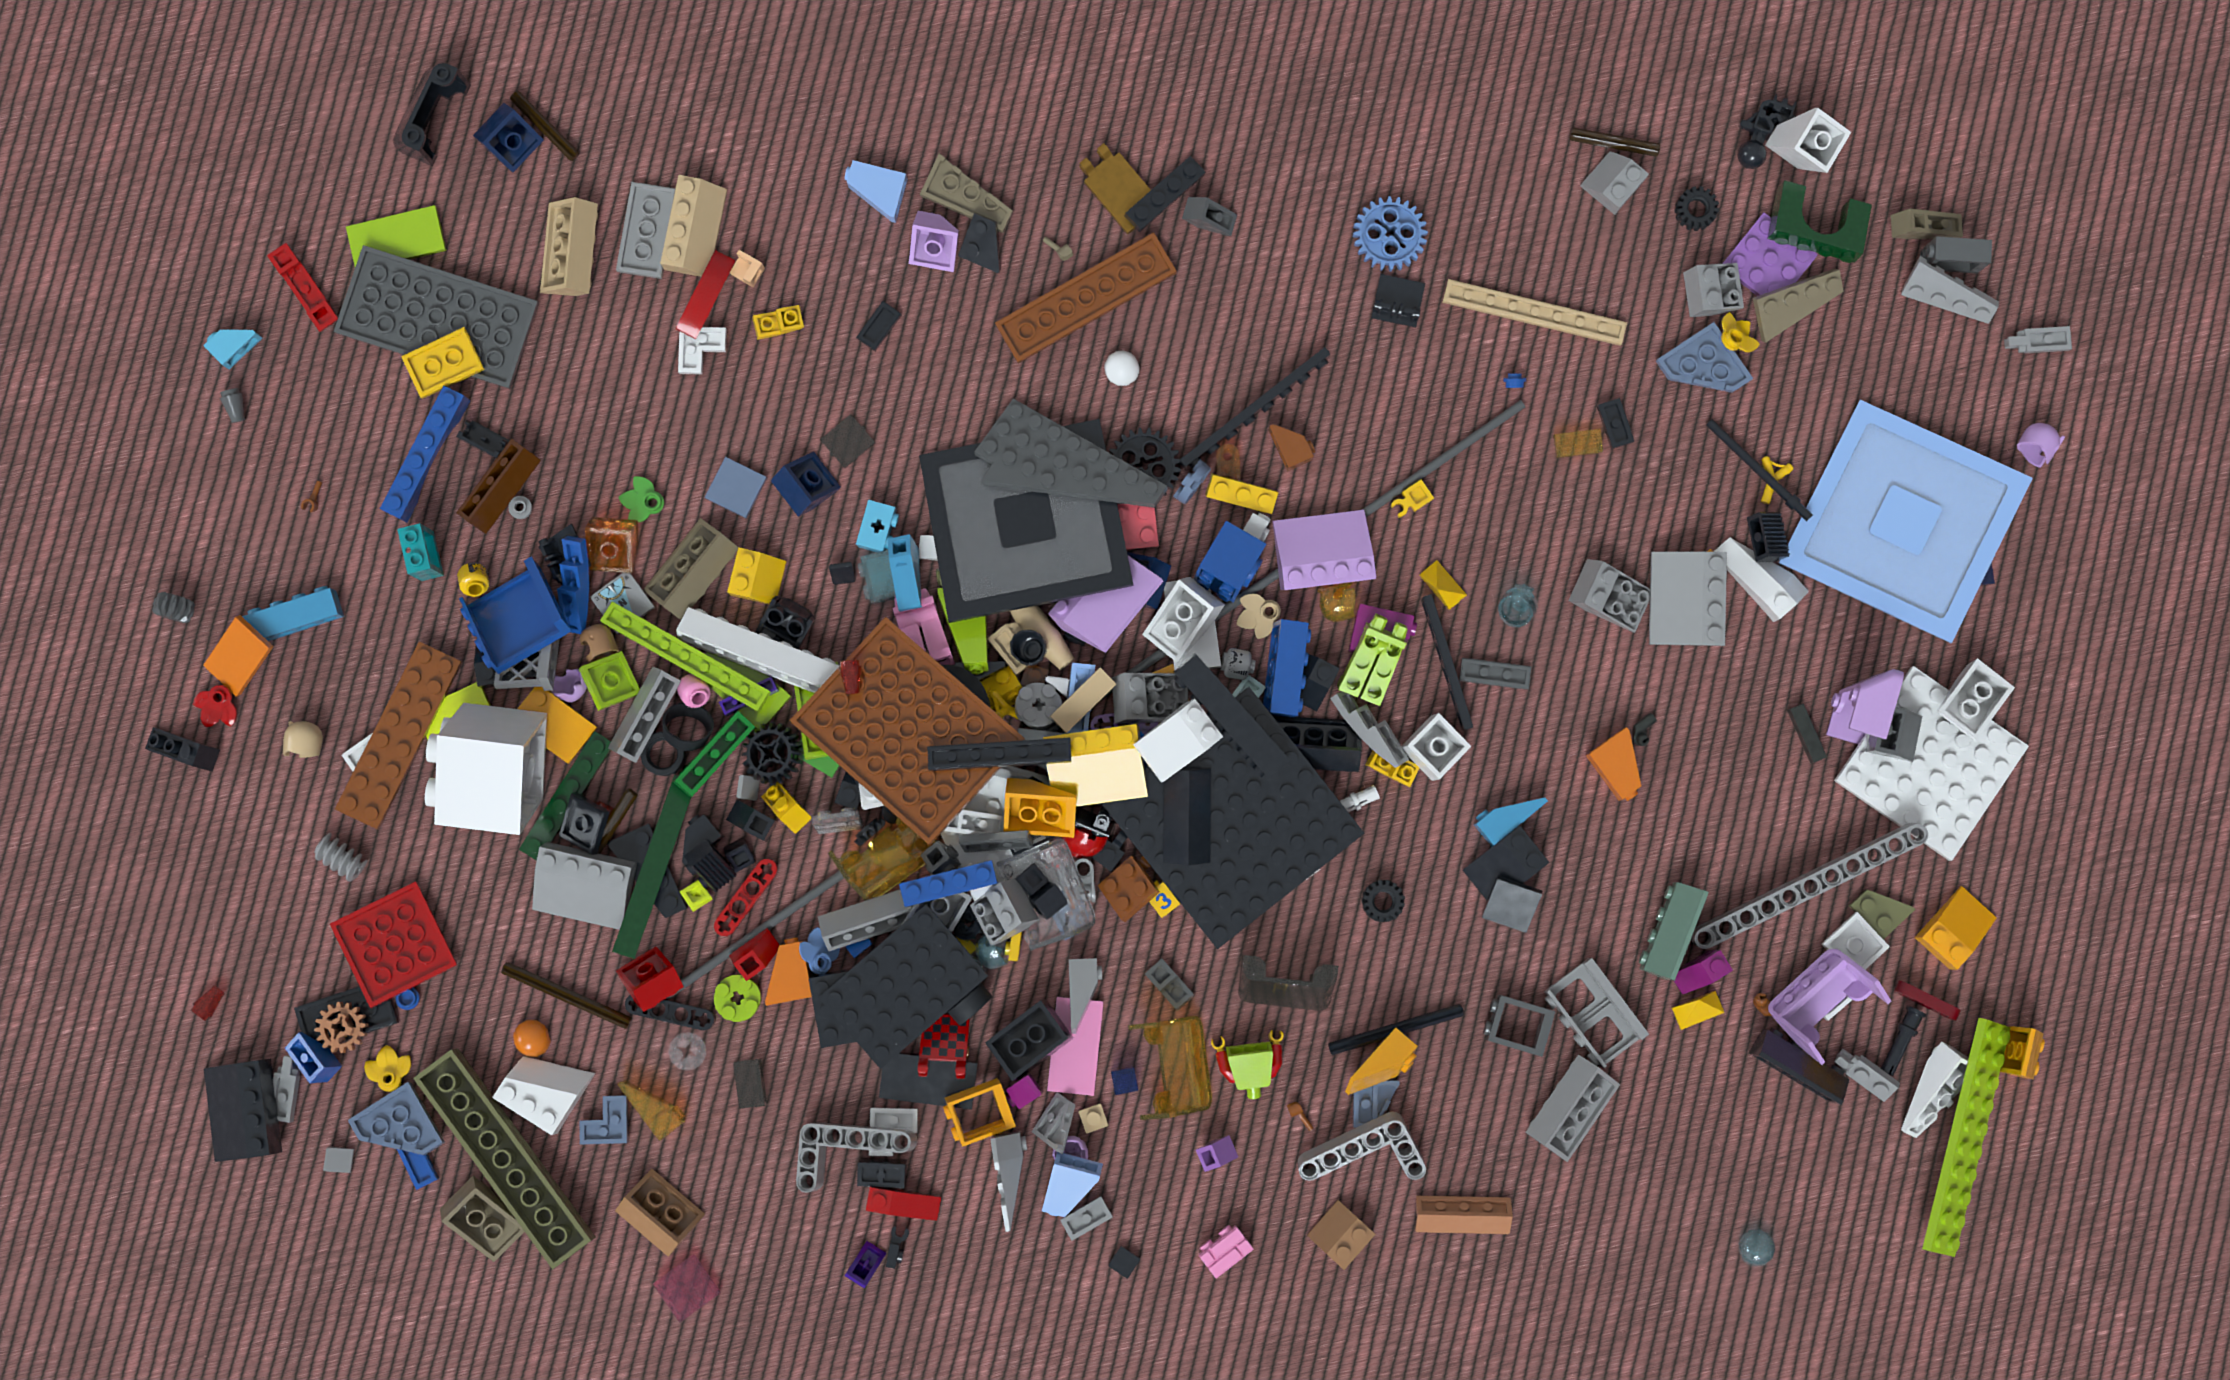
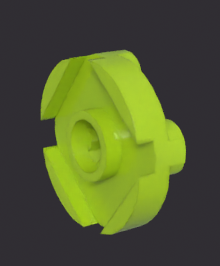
M732 975L723 979L715 989L714 1005L716 1010L724 1019L733 1022H741L753 1017L762 1001L761 991L757 983L751 979L746 981L742 975ZM736 991H738L739 995L743 994L744 996L740 1005L732 1002L731 999Z

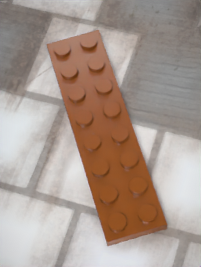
M1153 232L995 322V325L1019 364L1177 274V271Z
M418 642L335 810L379 830L463 663L462 661L422 642Z

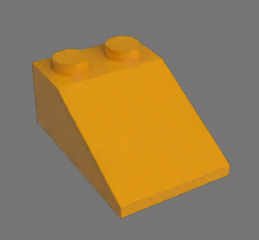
M534 687L518 707L519 710L547 713L546 748L568 764H570L598 728L566 702L557 698L551 691H544L542 687Z
M1007 778L1004 832L1028 830L1030 835L1074 838L1077 795L1031 779Z
M1960 886L1914 938L1948 969L1958 970L1975 951L1997 917L1964 887Z
M2008 1026L2010 1027V1040L2006 1045L2005 1061L2000 1072L2033 1080L2034 1075L2036 1076L2039 1071V1062L2037 1061L2039 1052L2041 1053L2044 1048V1033L2033 1028Z
M1395 1028L1350 1078L1345 1092L1350 1095L1395 1078L1401 1071L1406 1073L1417 1057L1414 1053L1418 1046Z

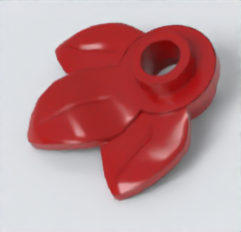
M216 685L210 691H201L196 695L193 705L202 709L200 719L205 727H211L220 720L232 727L236 721L237 708L231 702L232 692L228 687ZM217 693L221 694V701L217 698Z

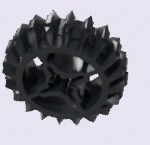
M770 722L769 726L761 724V731L758 728H754L753 733L755 736L747 735V739L750 741L749 744H742L744 748H747V752L741 753L742 756L747 757L743 765L750 766L746 772L748 774L754 773L753 779H760L762 784L769 782L770 785H776L777 781L780 784L785 783V778L791 780L793 778L791 771L798 773L799 770L795 766L796 764L803 763L802 760L798 759L799 755H804V751L798 750L803 745L802 742L796 741L799 735L796 733L792 734L793 729L791 727L785 728V725L782 723L776 725V723ZM770 736H779L777 740H773L771 744H766L763 742L766 738ZM786 746H787V749H788V755H787V757H786L785 754H784V750H785V747H786ZM768 749L773 750V753L777 758H772L773 755L770 753ZM758 750L761 752L760 761L758 760ZM775 763L783 765L775 772H767L768 768H772Z

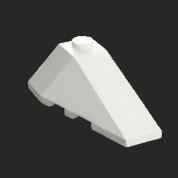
M1728 538L1713 551L1727 552L1728 572L1773 622L1781 619L1809 592L1794 574L1773 562H1756L1754 551L1732 538Z
M1942 1041L1933 1049L1932 1055L1926 1062L1901 1129L1904 1133L1915 1138L1937 1119V1113L1942 1108H1949L1954 1103L1952 1099L1962 1088L1969 1058Z

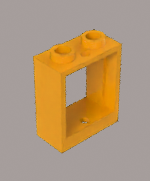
M998 1078L944 1098L947 1104L943 1106L947 1120L952 1119L954 1127L950 1128L955 1141L959 1140L962 1147L1016 1127ZM992 1090L1001 1119L963 1133L954 1104Z

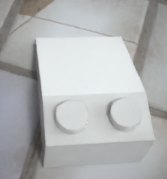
M1191 577L1179 579L1142 635L1175 662L1179 663L1213 624L1225 604Z
M1977 658L1966 665L1937 712L1972 740L1976 741L2015 687Z
M1193 699L1184 703L1133 745L1158 779L1164 782L1208 750L1223 736L1198 702Z

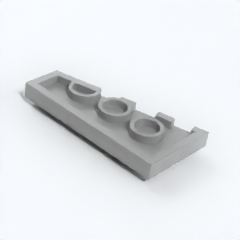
M1919 257L1902 288V296L1989 324L1998 309L1999 301L1975 287L1969 288L1964 285L1963 280L1957 277H1950L1944 273V269L1937 265L1933 267L1927 263V259Z

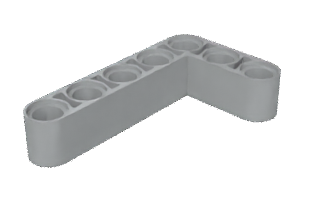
M1388 1112L1302 1153L1297 1161L1300 1176L1305 1180L1311 1181L1390 1144L1408 1178L1412 1180L1421 1179L1426 1173L1423 1156L1404 1119L1397 1112ZM1391 1123L1400 1124L1395 1129L1388 1128ZM1370 1133L1378 1134L1374 1139L1367 1138ZM1349 1143L1357 1144L1353 1149L1346 1148V1145ZM1402 1143L1410 1144L1405 1149L1399 1148V1145ZM1329 1153L1335 1154V1157L1332 1159L1324 1158ZM1412 1163L1420 1164L1417 1168L1414 1169L1409 1167ZM1305 1164H1314V1167L1311 1169L1303 1168Z
M822 1122L806 1124L800 1131L796 1177L797 1187L800 1191L807 1193L817 1191L823 1186L827 1146L903 1153L911 1151L917 1146V1136L913 1131ZM812 1128H815L817 1131V1138L815 1140L810 1135ZM835 1129L840 1133L838 1142L833 1139L832 1135ZM857 1131L862 1134L863 1138L860 1144L855 1140ZM880 1133L885 1137L883 1146L877 1140ZM902 1135L908 1139L906 1148L900 1143ZM810 1151L815 1154L816 1159L814 1163L809 1161L808 1155ZM808 1175L812 1176L814 1180L812 1187L807 1184L806 1179Z

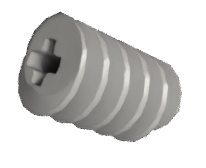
M332 833L326 834L316 846L314 851L315 859L318 861L323 860V865H330L332 871L338 870L339 876L346 875L347 881H353L362 872L368 860L361 862V853L353 857L354 848L346 852V843L339 847L337 845L340 839L336 838L331 842Z

